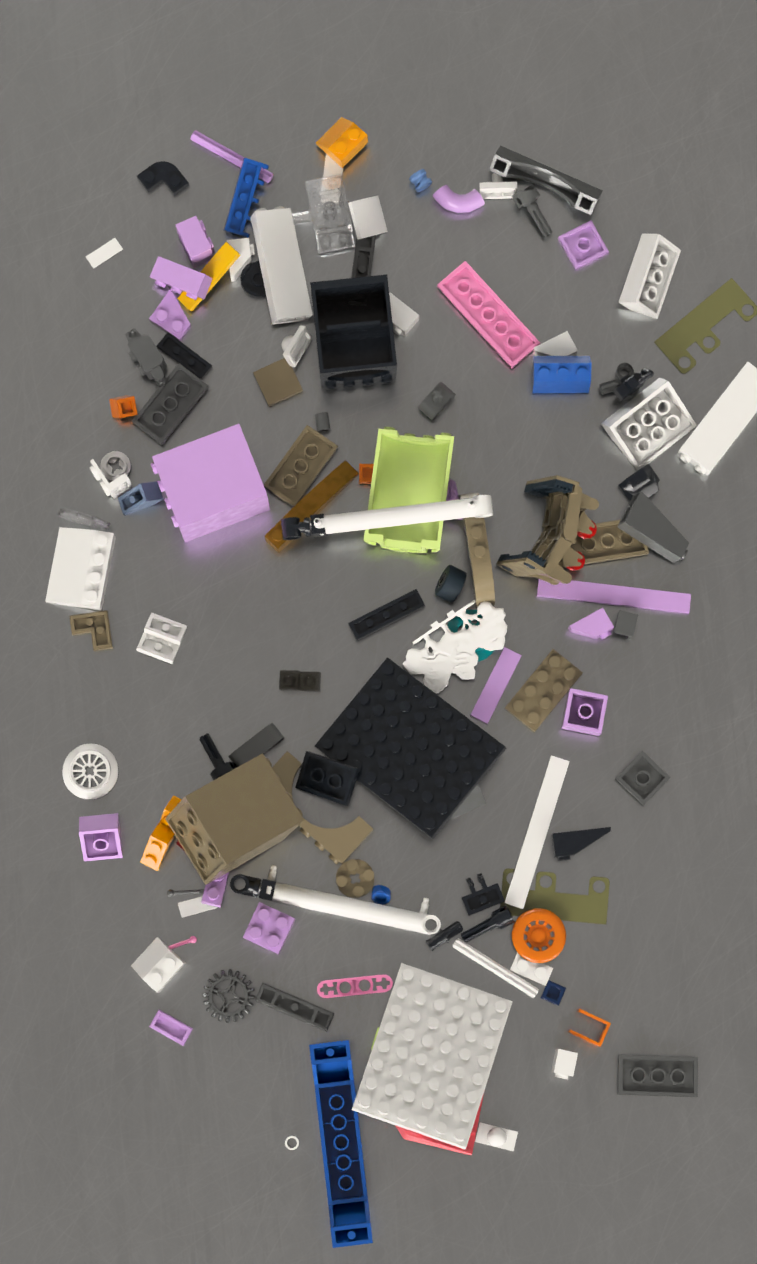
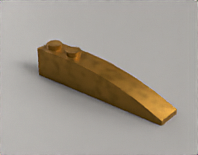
M345 460L304 496L282 519L298 517L300 522H304V517L319 514L359 473ZM281 520L264 536L265 540L278 553L292 541L283 540Z

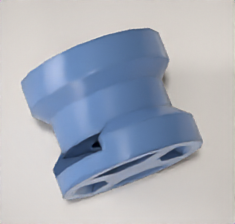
M425 169L415 172L409 178V181L416 186L415 190L417 192L427 189L433 182L431 178L426 176L427 172Z

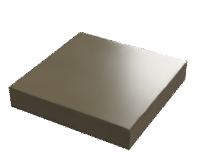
M285 358L253 372L269 407L303 392L292 366L288 364Z

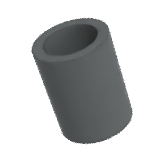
M321 412L315 414L317 432L331 430L328 413Z

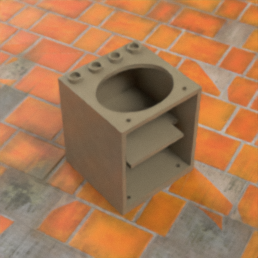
M263 753L186 795L165 818L205 885L282 842L304 821L301 810L296 808L291 794L285 790L280 776L275 774L270 760L265 758Z

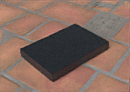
M306 751L295 788L349 806L360 769Z

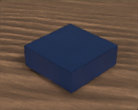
M548 980L541 999L559 1006L566 987Z

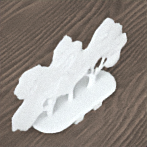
M475 599L456 613L453 610L446 614L447 619L441 623L435 621L430 625L432 627L431 630L412 642L416 644L424 638L426 641L425 648L407 650L406 661L403 662L404 667L410 674H424V685L435 694L440 693L449 685L451 673H455L461 679H475L474 666L478 662L475 650L478 647L489 651L504 648V636L507 633V624L504 621L506 616L504 608H495L490 602L484 601L478 606L476 614H466V609L476 602ZM481 614L483 618H478L477 615ZM459 616L463 620V627L458 632H451L446 623ZM468 619H470L471 621H473V619H476L480 621V625H472L468 621ZM465 624L469 625L468 629H465ZM442 627L445 634L441 640L436 642L430 639L429 634ZM430 646H431V648H432V650H433L432 653H430V652L428 651V648H429Z

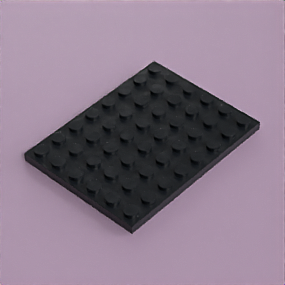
M388 657L315 745L328 758L359 768L357 780L432 839H434L507 749L498 740Z

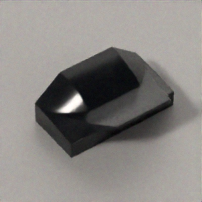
M648 464L626 478L618 485V488L628 502L633 495L640 491L649 498L659 491L658 482L660 479Z

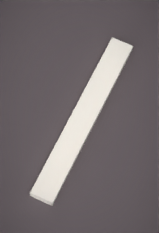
M552 755L550 757L504 902L505 904L520 909L524 908L570 761Z

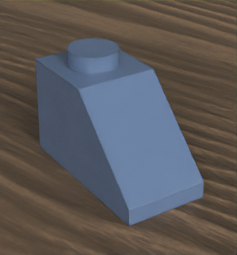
M157 481L140 483L118 497L123 515L151 507L163 500Z

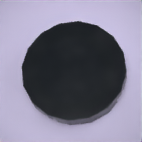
M259 261L246 265L240 277L244 292L250 297L257 299L265 298L266 292Z

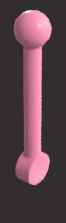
M191 936L187 940L170 945L168 947L170 949H173L188 944L190 942L195 943L197 941V938L195 936Z

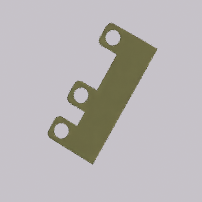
M731 278L654 341V343L675 367L685 374L696 365V360L686 350L689 346L696 342L705 353L713 352L720 346L721 342L710 329L734 309L743 320L750 321L757 315V305ZM746 304L754 308V312L750 316L742 313V307ZM710 336L715 340V345L712 348H706L703 345L705 337ZM681 357H688L691 364L688 368L680 367L679 359Z
M507 868L503 871L502 895L504 900L510 886L506 879L507 875L514 872L515 869ZM538 872L535 890H529L523 909L505 904L504 902L500 903V908L506 905L512 916H520L528 910L542 908L555 913L563 921L606 924L610 881L605 877H591L588 895L555 892L556 875L552 872ZM547 875L551 877L552 885L550 887L544 888L540 885V878ZM598 880L605 883V890L602 893L595 892L593 889L594 882Z

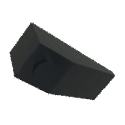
M611 827L552 833L554 858H559V861L571 860L570 856H574L609 833Z

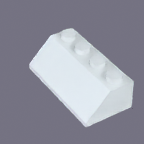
M642 234L619 303L631 311L658 319L681 250L660 234Z

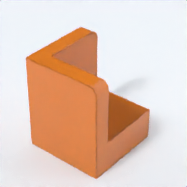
M125 395L109 399L113 418L138 415L134 396Z

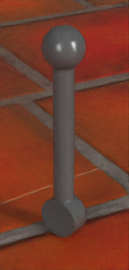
M169 889L167 891L169 897L180 894L204 893V889L181 891Z

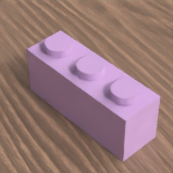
M159 256L150 275V278L156 280V285L163 288L168 285L171 287L170 290L179 294L182 291L186 292V296L197 300V297L205 299L213 278L204 273Z

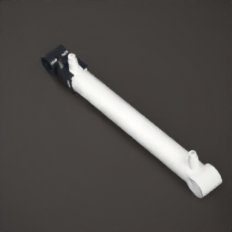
M478 495L468 499L340 514L310 515V517H304V522H300L298 517L281 519L283 540H296L302 537L301 533H306L307 537L312 535L314 537H322L332 533L460 518H485L493 516L491 495Z
M271 865L268 878L262 880V885L260 878L242 874L233 876L230 881V887L235 893L256 898L259 894V899L428 935L436 934L441 927L440 920L436 916L427 914L429 898L425 897L421 903L420 912L276 882L277 866ZM238 879H243L246 883L245 887L241 890L235 887V882ZM429 919L436 922V928L432 931L425 927V923Z

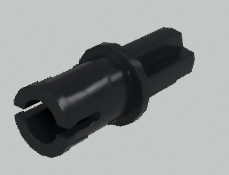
M456 921L444 930L440 929V932L426 940V943L434 951L445 942L449 943L451 938L463 931V927L460 922Z

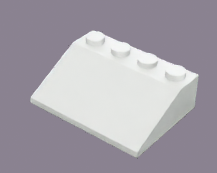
M658 378L601 423L609 437L637 471L648 465L697 426L669 381Z
M59 527L45 602L102 611L116 540L114 533Z

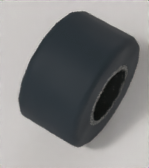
M448 565L437 583L435 595L451 603L455 601L464 586L467 573L452 565Z

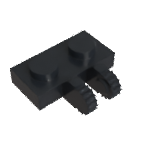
M482 873L477 874L478 881L483 888L479 891L475 890L471 878L466 879L471 894L462 897V901L468 916L505 902L498 883L487 887Z

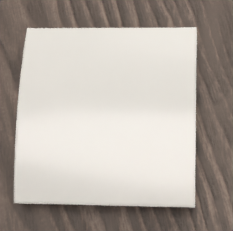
M378 195L348 203L358 240L388 232Z
M151 612L144 628V633L137 646V651L173 664L187 626Z

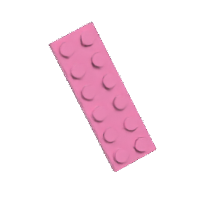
M466 261L437 284L440 291L512 369L528 356L534 347L540 345L538 339Z

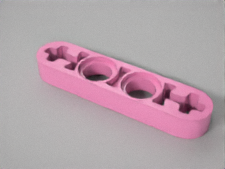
M388 975L325 980L318 984L317 992L322 998L388 992L392 988L393 981ZM372 978H376V982H381L382 978H386L390 985H387V989H383L382 986H376L377 990L373 991ZM368 980L370 982L369 990L362 991L359 988L360 981ZM333 982H337L336 989L338 994L334 995V990L328 991V995L320 992L323 984H327L328 987H334ZM342 982H348L351 985V990L348 993L340 991L339 987Z

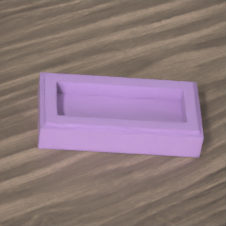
M158 1010L149 1026L184 1046L193 1028L161 1010Z

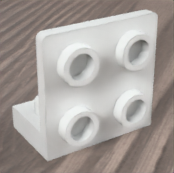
M94 459L90 460L92 466L89 468L97 481L101 479L100 485L107 496L111 495L113 499H116L133 488L126 473L114 476L111 479L112 482L109 483Z

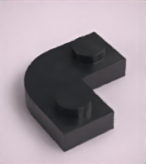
M165 161L156 162L137 175V179L148 192L162 182L165 183L174 196L189 186V182L178 168L172 163Z

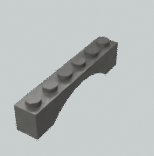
M501 145L494 154L489 168L490 171L506 178H516L541 185L563 197L574 208L592 215L603 191Z

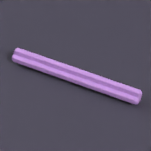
M197 130L192 133L190 139L193 142L241 168L243 158L245 157ZM261 168L259 178L270 183L274 174Z

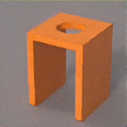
M577 1009V1012L605 1026L598 1042L568 1029V1033L601 1047L611 1023L582 1009Z

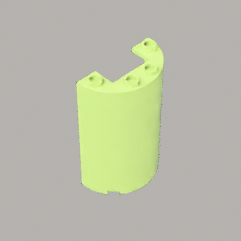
M393 427L378 429L368 510L446 501L454 436L450 433H440V435L435 434V439L430 435H423L422 438L415 437L416 435L411 433H405L404 436L399 435L398 431ZM444 520L366 529L364 541L373 546L379 543L383 549L400 552L427 553L428 549H432L431 552H438L441 545Z

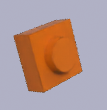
M359 464V484H371L374 464Z

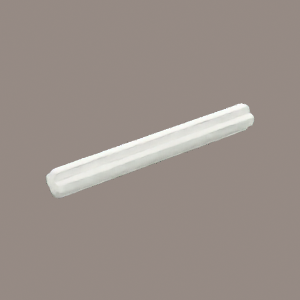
M457 938L453 943V948L527 995L534 998L538 993V988L461 939Z

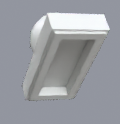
M300 325L294 336H286L282 340L283 356L292 367H296L313 338L306 326Z
M479 1122L475 1142L514 1151L518 1132Z

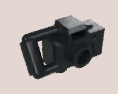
M643 368L639 373H634L632 376L627 374L620 380L622 384L615 389L614 393L620 401L624 400L642 387L647 379L653 377L654 372Z

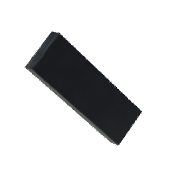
M169 332L166 333L156 346L161 352L177 364L180 363L201 380L212 368L210 363Z

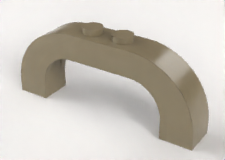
M475 492L459 495V499L472 498L474 496H478L479 493ZM475 517L464 518L473 577L474 600L476 599L475 608H478L480 603L484 601L490 602L494 606V581L484 518Z

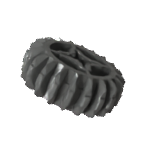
M229 969L228 975L225 976L224 970H221L222 977L219 978L215 973L213 974L216 979L215 981L210 978L207 980L212 985L211 987L204 986V989L209 990V993L202 994L203 997H208V1000L203 1001V1004H210V1007L206 1009L207 1012L212 1009L214 1010L211 1017L214 1018L217 1013L219 1014L218 1021H222L223 1016H226V1023H229L230 1017L233 1018L234 1022H237L236 1015L239 1014L240 1018L243 1019L242 1011L250 1013V1010L246 1008L247 1005L254 1006L253 1003L249 1002V998L255 999V996L249 995V992H253L255 989H248L247 986L252 982L249 980L244 983L247 977L245 974L238 978L240 972L236 971L235 976H232V970ZM224 980H232L226 990L215 988ZM237 982L244 989L245 999L237 996L235 993ZM231 990L233 992L232 995L238 998V1000L229 999L226 1003V997L219 992L228 993ZM213 993L222 998L221 1010L214 1004ZM232 1002L243 1004L238 1010L226 1013L227 1008Z

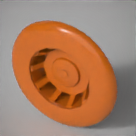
M535 908L524 912L517 918L512 929V942L518 954L524 959L534 963H545L556 958L563 950L566 942V930L563 922L555 913L547 909ZM535 921V925L531 926L530 923ZM526 926L529 928L528 932L525 931ZM550 932H553L554 937L550 936Z

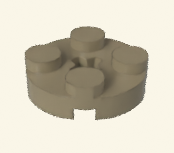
M350 859L344 862L337 870L336 884L340 892L345 896L360 898L367 895L373 888L374 872L365 861ZM360 874L359 879L361 881L352 884L350 875Z

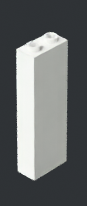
M279 206L272 210H266V208L257 209L250 219L272 325L308 321L313 314L291 208Z
M749 362L744 365L678 452L681 460L685 463L690 462L695 466V470L702 475L706 474L708 476L757 413V368Z

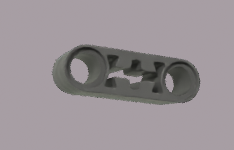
M271 723L228 757L236 767H239L262 753L265 755L284 739V736Z

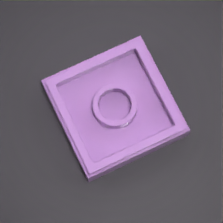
M592 220L558 237L575 270L609 254Z

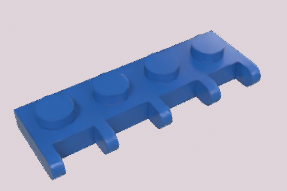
M243 158L223 231L249 238L250 234L243 231L246 221H251V217L248 216L251 203H259V199L253 198L256 185L264 186V181L258 180L261 168L268 169L269 165Z

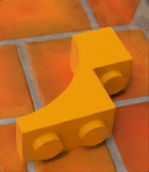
M174 795L165 807L160 822L150 835L140 861L157 871L175 836L165 820L182 800Z

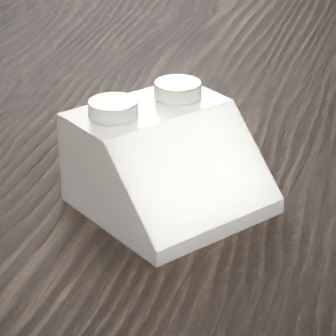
M157 937L131 967L158 993L180 971L186 962Z

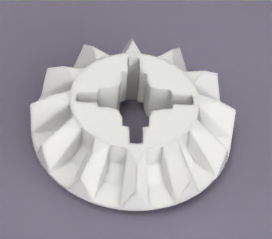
M109 452L101 460V472L110 481L118 474L123 475L126 473L128 475L130 473V460L122 452ZM119 460L121 469H116L113 473V468L109 464H116Z

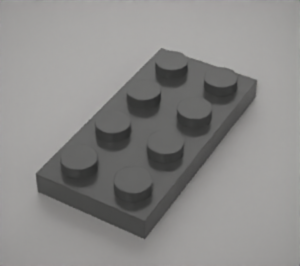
M178 363L167 377V385L156 390L139 411L138 415L132 420V423L163 445L209 386Z
M619 1055L618 1095L698 1097V1057Z

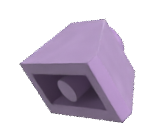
M601 608L570 625L568 630L571 633L593 639L601 637L603 640L612 634L611 631L614 629V626L605 610Z

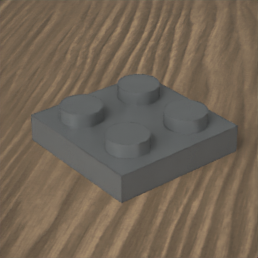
M642 751L617 776L616 780L644 806L671 777Z

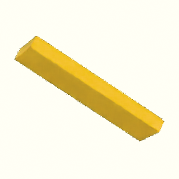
M228 242L223 244L200 271L213 278L207 294L241 255ZM182 292L177 299L191 312L203 300L197 297V300L187 297L186 292Z

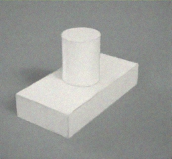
M497 173L492 174V182L479 183V194L483 199H509L517 192V182H503V176Z

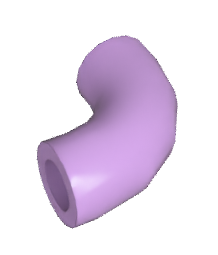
M444 185L433 194L434 199L443 208L455 213H469L485 204L482 196L476 189L467 194H457L448 185Z

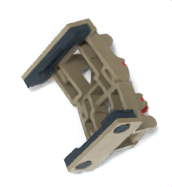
M558 475L527 481L525 493L528 492L529 494L547 499L542 525L543 532L531 551H524L522 554L509 556L510 554H501L496 565L516 577H535L551 585L570 583L572 576L563 568L574 571L581 569L585 564L584 555L572 549L571 544L576 543L574 539L577 535L582 539L592 538L596 534V524L589 519L584 511L586 509L596 510L599 507V502L582 493V488L579 486L580 482Z

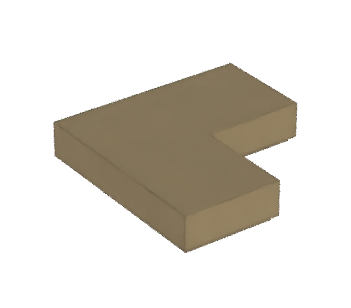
M108 610L69 616L72 635L91 633L94 651L113 649Z

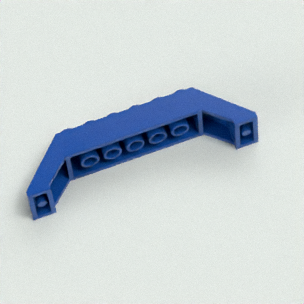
M349 1040L312 1044L309 1047L322 1145L332 1246L337 1248L373 1243L358 1112L352 1110L356 1092Z

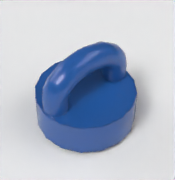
M383 885L374 886L371 895L372 901L377 904H387L391 898L390 889Z

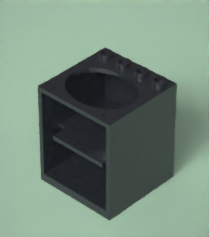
M387 274L310 282L321 387L331 390L336 389V386L340 385L350 388L359 383H363V386H369L377 381L387 384L396 380L397 359ZM364 300H367L366 306L348 304V301L364 302Z

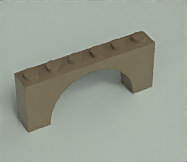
M287 751L272 769L275 774L280 776L283 787L292 796L294 778L302 764ZM360 816L348 825L333 829L315 826L305 819L299 825L301 827L299 831L307 838L311 836L316 841L314 845L321 851L324 849L330 853L328 857L335 864H338V862L343 864L373 832V828Z

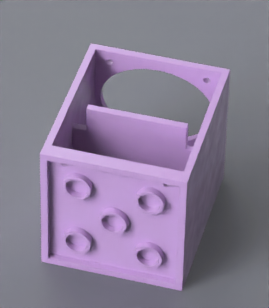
M240 424L152 456L154 462L150 463L154 474H159L161 480L157 481L161 492H166L168 498L164 499L168 510H173L174 516L171 517L175 528L179 526L185 543L270 510L266 490Z

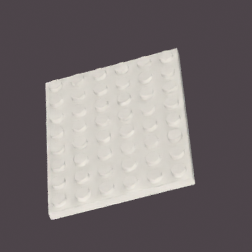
M401 963L352 1110L466 1149L513 1001Z

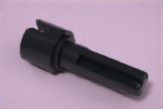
M504 905L493 911L492 917L461 933L463 941L469 942L496 927L503 929L514 923L515 921L508 907Z

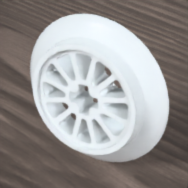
M83 744L73 749L66 757L62 769L63 780L67 788L74 795L83 799H97L106 795L114 787L118 778V764L114 755L107 748L98 744ZM88 755V763H86L83 756ZM91 755H96L97 757L94 762L91 763ZM80 758L82 759L83 763L85 764L84 766H82L81 764L77 763V761H78ZM101 758L103 762L96 765L98 759ZM78 765L82 770H74V766ZM106 765V769H98L100 766ZM94 767V775H86V768ZM106 772V776L102 777L98 773ZM74 773H82L78 777H74ZM96 776L103 779L100 784L96 780ZM84 777L82 783L78 784L77 780ZM88 779V781H89V786H88V787H84L83 785L85 784L86 780ZM92 779H94L97 786L91 787Z

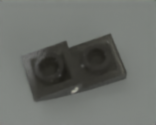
M280 670L279 690L320 692V672Z

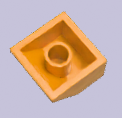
M341 117L316 142V145L343 168L368 143V135L354 122Z

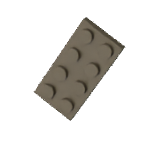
M307 425L267 479L264 488L294 507L310 488L338 449V446Z
M620 520L595 523L597 531L592 538L582 539L577 535L574 539L576 543L571 544L572 549L584 555L585 564L649 554L646 545L617 527Z
M552 649L506 705L505 709L535 733L583 672Z

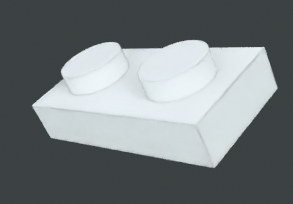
M518 952L510 968V971L546 986L553 970L552 967L543 963H534L524 959Z

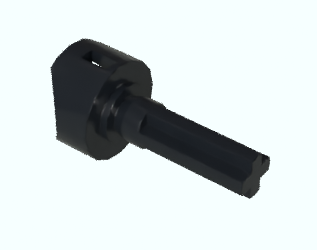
M209 733L200 737L199 740L215 767L210 773L213 781L236 768L233 762H224Z

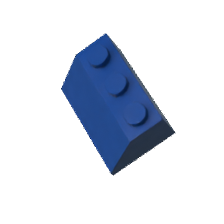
M533 356L532 393H589L592 368L590 356Z

